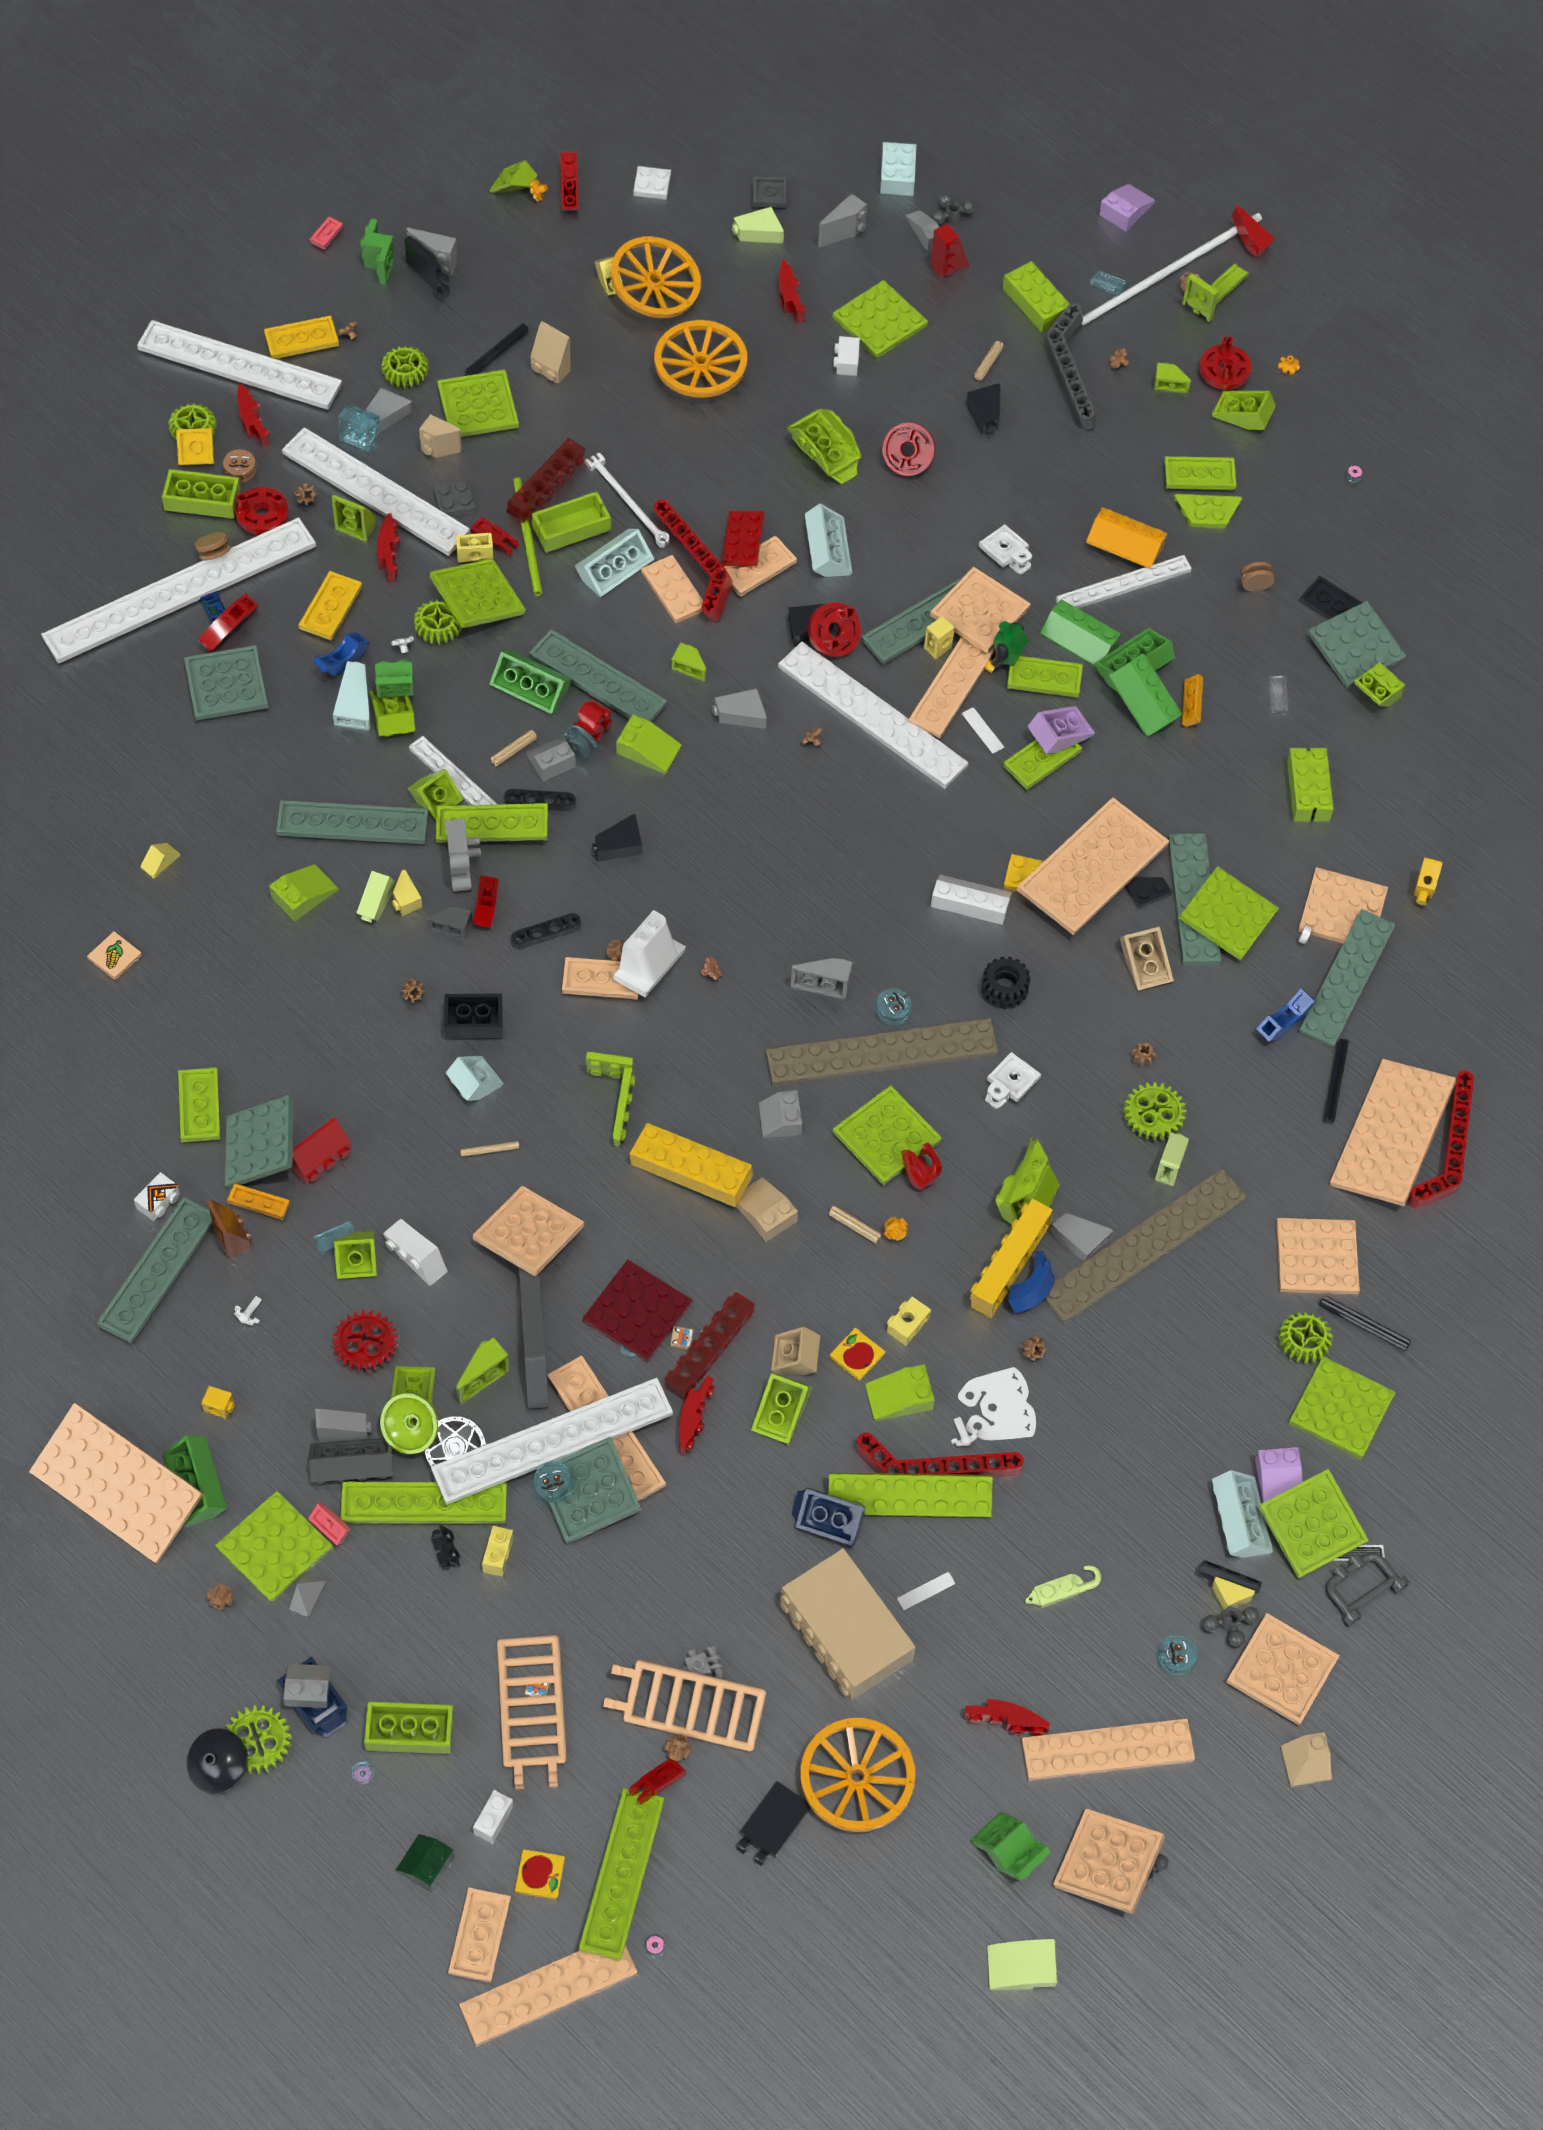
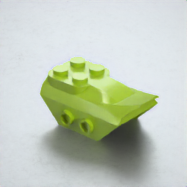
M818 409L787 427L795 443L805 454L814 459L829 477H832L840 484H844L857 476V465L862 457L851 429L846 427L842 423L841 418L835 415L832 410Z
M1033 1136L1030 1138L1024 1159L1017 1167L1014 1175L1010 1174L1004 1179L1001 1192L996 1196V1205L1003 1219L1011 1225L1016 1218L1020 1219L1025 1203L1029 1204L1032 1198L1050 1208L1060 1186L1038 1140L1034 1141Z

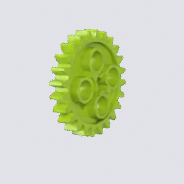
M1147 1082L1145 1088L1139 1085L1138 1090L1133 1089L1132 1094H1128L1127 1100H1125L1124 1120H1129L1127 1126H1133L1132 1132L1139 1131V1137L1145 1134L1146 1140L1152 1136L1154 1141H1156L1157 1137H1160L1163 1141L1165 1135L1169 1138L1171 1133L1177 1134L1178 1129H1182L1187 1112L1184 1109L1186 1104L1181 1103L1183 1097H1176L1178 1091L1170 1092L1171 1086L1165 1089L1164 1083L1160 1087H1157L1156 1082H1154L1153 1086H1150Z
M254 1705L251 1712L247 1707H245V1714L238 1711L239 1718L231 1717L233 1724H226L225 1726L227 1730L237 1735L244 1730L249 1732L246 1737H240L247 1751L255 1750V1754L248 1757L247 1768L249 1774H252L253 1770L256 1769L258 1775H260L262 1768L268 1773L270 1765L276 1769V1761L283 1763L281 1755L288 1756V1751L285 1748L291 1747V1743L287 1741L292 1739L291 1734L287 1733L290 1731V1726H284L287 1723L286 1719L280 1720V1712L274 1715L273 1708L266 1712L264 1705L260 1711L257 1710L256 1705ZM251 1723L254 1724L264 1752L263 1757L259 1754L250 1727ZM263 1723H268V1724H269V1727H268L267 1729H265V1730H260V1729H259V1726H260L261 1724H263ZM269 1742L276 1744L272 1749L265 1748Z

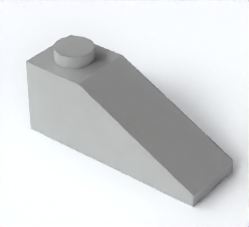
M921 210L905 215V218L927 253L931 252L934 230L940 228L937 222Z

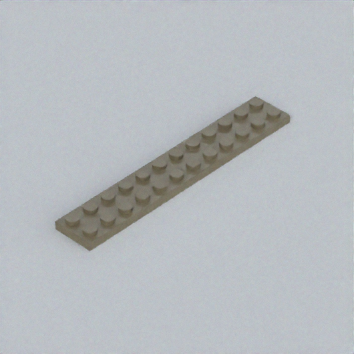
M991 1018L766 1049L772 1086L998 1055Z
M1223 1169L1219 1170L1054 1282L1050 1293L1044 1301L1063 1324H1066L1246 1201L1247 1196Z

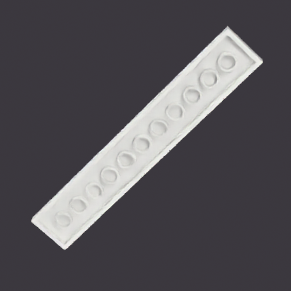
M151 320L137 344L138 350L329 410L342 386V380L153 320Z
M305 427L282 449V453L384 517L388 513H392V519L396 520L397 525L448 556L457 548L456 535L470 534V528Z
M801 642L778 663L779 669L944 789L968 767V761L921 727L908 722L909 719L805 643Z
M655 1378L431 1466V1471L446 1505L559 1461L608 1437L614 1439L672 1416L673 1411L658 1378Z

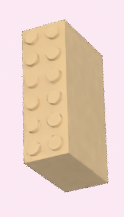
M844 1548L782 1587L780 1603L782 1610L786 1614H790L793 1618L792 1623L794 1627L803 1632L807 1645L809 1647L813 1646L817 1659L820 1663L826 1664L830 1677L838 1681L842 1694L845 1697L848 1696L851 1701L913 1661L915 1645Z

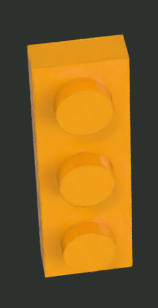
M1200 674L1187 678L1184 681L1182 725L1184 727L1201 722L1203 677Z
M235 1183L227 1199L228 1204L280 1220L284 1219L290 1205V1200Z

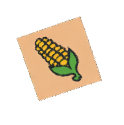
M114 931L87 957L88 960L116 981L142 954Z

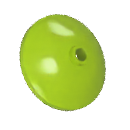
M403 1393L393 1397L384 1406L380 1418L381 1431L385 1440L392 1448L401 1453L416 1454L426 1450L432 1445L438 1433L439 1422L434 1407L427 1399L418 1394ZM413 1418L417 1420V1424L413 1423Z

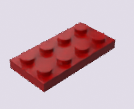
M729 511L722 557L723 566H758L765 517L764 511Z

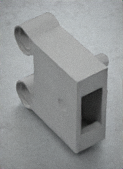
M464 819L446 820L453 892L472 890L469 857L481 856V849H468L467 846L479 845L480 838H466Z

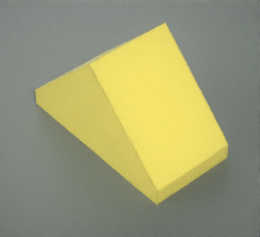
M168 843L153 844L150 846L140 868L155 879L180 856V853Z
M1215 1577L1212 1589L1224 1611L1229 1607L1237 1608L1251 1602L1255 1593L1254 1590Z

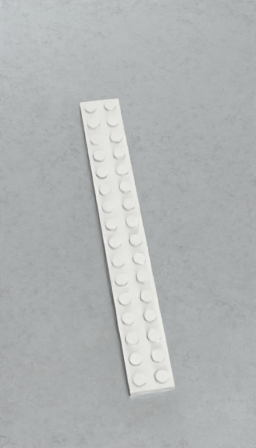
M296 518L230 548L229 552L219 558L203 560L41 634L57 663H62L316 547V542L300 518Z

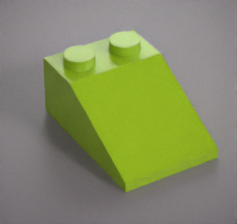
M1223 391L1212 413V417L1248 430H1265L1276 405L1271 391Z
M332 495L335 530L367 542L377 527L376 516L361 505Z
M377 690L369 691L379 736L387 737L392 734H408L415 731L414 712L409 696L378 697Z
M634 714L616 741L617 754L664 774L667 773L682 747L679 742L653 723Z
M315 864L285 874L269 885L271 898L294 922L339 890Z
M495 1338L485 1340L479 1345L456 1387L460 1405L509 1372L508 1354Z
M925 1364L907 1367L865 1384L874 1422L933 1410L935 1400Z
M395 1366L391 1399L399 1394L414 1393L427 1399L433 1406L436 1367ZM413 1418V1423L417 1424V1420Z
M771 1373L751 1431L789 1444L813 1387L780 1374Z

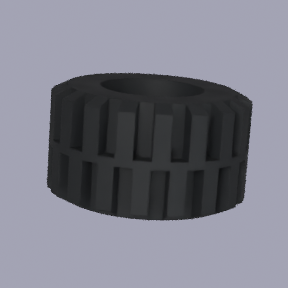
M1000 957V960L996 958L993 959L992 963L989 962L987 964V968L984 969L981 990L984 993V998L989 999L991 1005L995 1003V1007L998 1008L1000 1006H1003V1009H1008V1006L1014 1008L1016 1003L1020 1005L1022 1000L1026 999L1030 985L1029 970L1025 969L1026 965L1019 963L1020 960H1012V957H1008V959ZM1009 979L1015 985L1005 987L1000 985L997 980Z

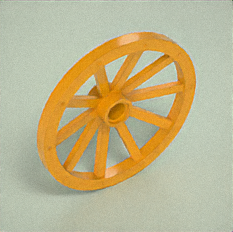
M646 236L632 239L618 249L611 264L610 277L617 295L631 309L649 317L671 318L681 315L692 307L700 292V272L693 258L679 245L663 238ZM644 246L648 272L630 252L632 249ZM650 246L666 249L657 270L653 268ZM671 252L684 262V264L665 274L661 273ZM626 255L642 275L619 267L622 257ZM688 268L693 282L665 280ZM619 273L643 283L623 287ZM666 287L692 288V293L686 300ZM645 289L646 292L641 302L635 300L628 293ZM660 291L681 304L676 307L667 308ZM650 294H655L661 309L645 305Z
M707 320L688 321L672 327L660 338L654 354L655 369L660 379L669 388L680 394L698 398L713 397L731 390L741 381L747 368V350L742 339L725 325ZM707 330L701 352H698L690 331ZM712 331L727 338L709 355L707 354ZM684 333L693 356L671 340ZM730 343H733L739 352L736 355L712 360ZM667 345L688 361L662 358L663 350ZM740 360L736 372L715 367L716 365ZM663 364L689 368L669 375ZM709 371L731 378L717 385ZM694 373L690 386L676 381V379ZM705 376L711 387L697 388L696 384L699 377Z
M847 1718L826 1726L810 1741L801 1763V1786L809 1806L822 1820L845 1831L867 1832L891 1823L906 1808L914 1790L915 1765L908 1746L891 1728L871 1719ZM853 1729H866L875 1732L861 1764H858ZM846 1730L852 1766L826 1740L828 1737ZM881 1735L884 1736L898 1751L866 1769ZM822 1745L846 1772L811 1764L812 1757L817 1748ZM902 1757L906 1768V1778L870 1776ZM809 1771L845 1780L813 1792ZM859 1774L863 1779L855 1781L852 1779V1776ZM869 1783L903 1785L905 1789L900 1800L894 1805ZM848 1787L835 1814L829 1812L818 1801L821 1797ZM863 1789L890 1811L870 1820ZM854 1791L857 1792L863 1821H851L840 1818Z

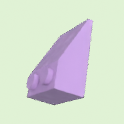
M1127 184L1110 192L1101 201L1099 215L1127 231L1156 200L1132 185Z
M1077 706L1038 712L1027 726L1046 754L1060 752L1095 734Z
M1298 1447L1258 1450L1255 1457V1465L1262 1503L1303 1482Z

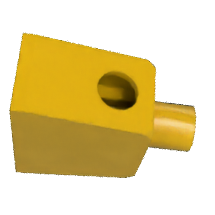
M1424 858L1413 895L1417 896V904L1426 905L1428 899H1432L1443 862Z

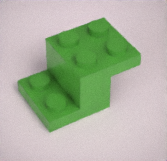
M371 219L369 225L365 227V237L361 238L360 248L363 249L361 259L364 260V267L377 269L376 275L379 276V283L386 284L395 260L393 236L379 234L378 220Z
M399 660L394 663L381 661L375 664V681L378 697L414 695L412 661Z
M1000 1812L971 1839L976 1847L988 1853L999 1871L1020 1881L1028 1877L1031 1871L1038 1864L1044 1862L1051 1853L1048 1846L1034 1839L1023 1821L1003 1812Z

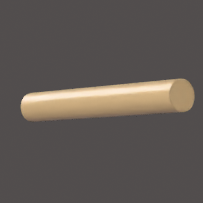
M519 1142L460 1149L461 1157L519 1149Z

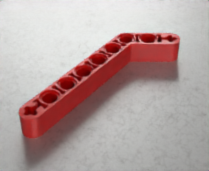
M660 499L653 506L659 519L711 578L702 603V610L710 621H717L722 616L731 589L732 578L725 567L666 500Z
M1467 1070L1458 1073L1456 1084L1452 1091L1443 1172L1441 1175L1412 1188L1408 1197V1204L1413 1209H1421L1455 1194L1461 1184L1474 1085V1076Z
M868 1432L861 1433L857 1438L856 1444L857 1453L876 1473H888L893 1470L898 1474H911L909 1470L915 1469L918 1471L917 1474L992 1475L993 1478L1018 1476L1024 1464V1458L1018 1452L897 1460ZM880 1456L884 1458V1460L877 1461L875 1460V1457ZM995 1463V1464H997L999 1467H998V1468H992L989 1464ZM973 1464L976 1465L978 1469L974 1470L971 1469L969 1466ZM950 1466H955V1467H957L959 1470H957V1471H952V1470L949 1469V1467H950ZM929 1468H936L938 1472L933 1473Z

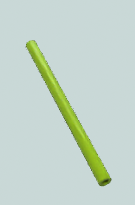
M518 477L513 480L533 593L535 596H540L543 592L522 479Z

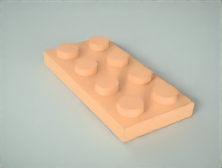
M775 535L761 544L758 566L724 567L732 578L731 587L742 597L796 564L797 558Z
M673 555L641 568V573L675 624L703 612V599Z
M565 957L562 994L638 999V993L613 980L614 974L619 970L620 961Z
M468 1888L448 1971L449 1975L488 1983L492 1982L511 1896Z

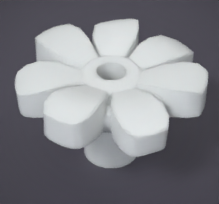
M410 636L404 639H396L391 642V645L400 646L401 653L408 652L407 644L412 642L414 638Z

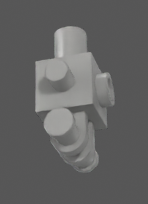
M716 1646L706 1649L709 1654L708 1658H706L705 1653L698 1655L697 1650L689 1651L690 1657L685 1658V1666L677 1668L710 1677L711 1673H714L716 1678L723 1680L726 1678L722 1671L724 1666L722 1663H719L721 1657L717 1655ZM689 1680L690 1685L696 1683L695 1681Z

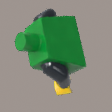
M1007 621L999 624L1000 630L994 638L996 657L992 661L990 659L987 661L985 670L992 673L1000 664L1011 666L1016 664L1029 642L1024 633V627L1016 622L1008 623Z

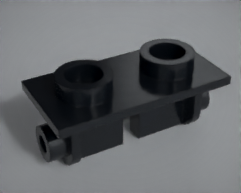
M439 1525L440 1529L434 1530L431 1536L435 1550L443 1548V1551L436 1553L439 1565L443 1570L450 1569L452 1564L460 1567L458 1560L460 1555L453 1543V1532Z

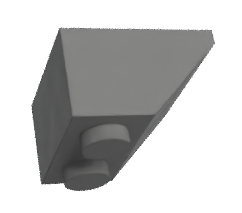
M559 738L526 752V756L543 782L575 768V754L568 743Z
M798 1090L777 1092L758 1103L763 1139L801 1135L802 1120Z
M288 1664L284 1690L285 1706L327 1708L331 1666Z

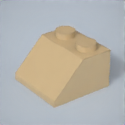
M430 414L419 428L421 451L435 458L460 453L462 451L460 428Z
M806 1327L775 1335L771 1372L797 1376L816 1372L820 1335Z

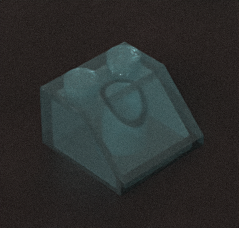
M348 403L338 416L339 441L370 454L379 431V416Z

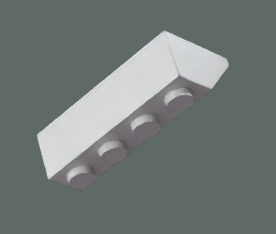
M939 875L933 891L931 907L1003 925L1012 892Z

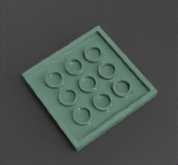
M1368 601L1308 630L1309 636L1346 689L1355 685L1354 681L1379 662L1386 668H1389L1405 660L1407 657Z
M256 645L184 657L196 721L268 708Z
M287 1095L227 1116L226 1187L230 1189L233 1188L234 1183L242 1185L292 1168L293 1097Z
M611 1437L537 1470L538 1476L544 1473L549 1474L540 1479L543 1487L556 1483L554 1480L555 1475H560L561 1477L557 1483H561L564 1480L562 1485H553V1487L549 1488L555 1489L559 1486L557 1491L549 1492L548 1489L544 1491L567 1544L642 1510ZM554 1470H562L561 1473H551ZM545 1478L550 1480L547 1485L543 1484V1479Z

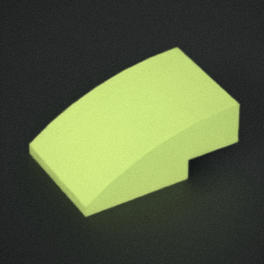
M1054 1939L1015 1941L987 1946L989 1990H1031L1034 1987L1056 1986L1057 1973Z

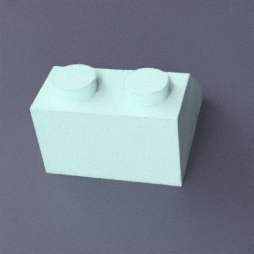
M483 1056L458 1057L446 1072L451 1083L458 1088L461 1096L467 1101L480 1100L504 1084Z

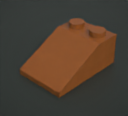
M208 1200L207 1205L212 1226L228 1258H233L251 1250L249 1242L252 1239L249 1232L243 1230L242 1226L244 1223L240 1215H236L233 1209Z

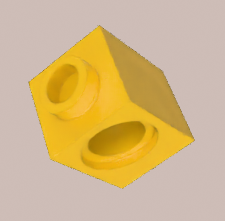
M209 1386L201 1404L204 1412L227 1418L228 1413H231L234 1409L235 1401L233 1400L232 1393Z

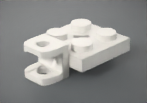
M1005 524L979 542V548L1000 566L1005 567L1009 564V567L1018 574H1023L1031 568L1029 560L1032 559V554L1028 551L1029 544Z
M1011 1052L988 1076L987 1081L991 1085L988 1087L985 1101L995 1109L1001 1108L1009 1100V1097L1018 1102L1041 1078V1074ZM1010 1075H1017V1080H1012Z

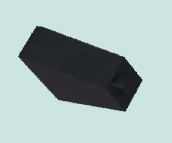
M1000 383L967 393L966 404L982 434L998 430L1000 420Z
M824 604L789 607L788 621L793 647L798 646L801 642L805 643L810 640L808 635L809 619L813 612ZM833 623L829 625V630L833 628Z
M636 814L630 815L595 836V844H592L593 855H597L598 862L642 855V842Z

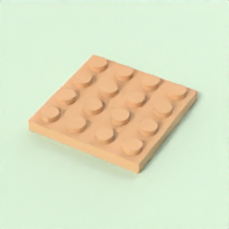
M973 567L935 606L930 616L936 620L943 616L955 627L954 632L988 653L994 647V638L1000 630L999 624L1003 621L1008 623L1017 622L1030 609L1031 604Z
M1316 867L1298 932H1301L1306 924L1312 927L1310 935L1344 944L1361 909L1379 917L1381 916L1388 887Z
M521 1186L473 1234V1240L536 1277L584 1228V1221L526 1187Z
M1277 1218L1280 1292L1359 1294L1355 1220Z
M1266 1613L1226 1683L1300 1726L1340 1655Z
M1085 1809L1053 1885L1057 1889L1133 1914L1164 1842L1165 1835L1093 1810Z

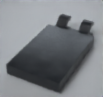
M410 236L405 238L406 262L437 292L439 298H443L442 291L450 294L449 286L442 282V280H445L448 283L449 276L441 270V266Z
M776 1781L740 1831V1834L744 1837L738 1843L737 1850L744 1854L752 1843L760 1849L754 1861L760 1866L764 1864L769 1855L776 1858L811 1809L808 1802Z

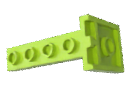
M1234 264L1212 285L1191 274L1187 279L1183 305L1188 304L1194 308L1193 312L1197 315L1201 313L1207 317L1206 321L1210 322L1214 316L1215 306L1239 285L1249 273L1238 267L1237 264Z
M587 1052V1073L593 1076L608 1075L614 1079L623 1078L613 1132V1144L616 1147H620L621 1141H625L626 1138L624 1123H628L630 1113L627 1111V1105L632 1103L633 1094L630 1093V1088L635 1085L636 1076H634L633 1058Z

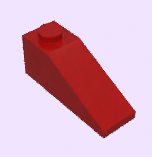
M1238 205L1231 217L1245 248L1258 259L1271 246L1275 238Z
M480 875L472 924L491 928L496 906L498 878Z

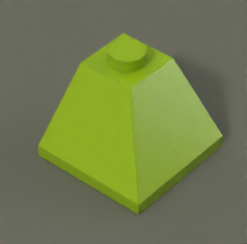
M525 160L504 168L489 191L497 193L517 191L524 188L528 189L530 188V182L534 181L537 177V173Z
M446 769L422 777L408 787L417 804L422 809H428V815L436 820L437 806H455L464 800Z
M374 1231L354 1232L334 1240L337 1279L377 1276Z

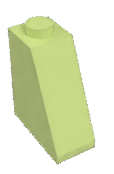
M772 207L734 217L732 231L734 235H737L739 241L783 242L784 230Z
M371 871L357 910V914L362 916L361 920L370 923L372 920L379 921L397 881L389 876Z
M1170 1134L1155 1178L1156 1181L1174 1186L1189 1138L1182 1134Z

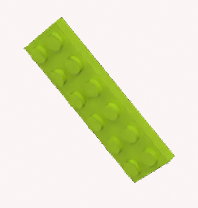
M548 803L437 806V843L447 842L446 820L464 819L466 838L479 837L480 842L548 840Z

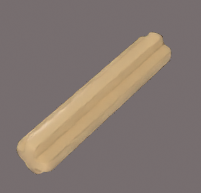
M995 341L974 373L976 380H983L1003 349L1002 342Z
M529 730L490 758L491 763L494 766H498L536 740V733L533 730Z
M835 1205L830 1209L829 1215L874 1243L880 1240L881 1233Z

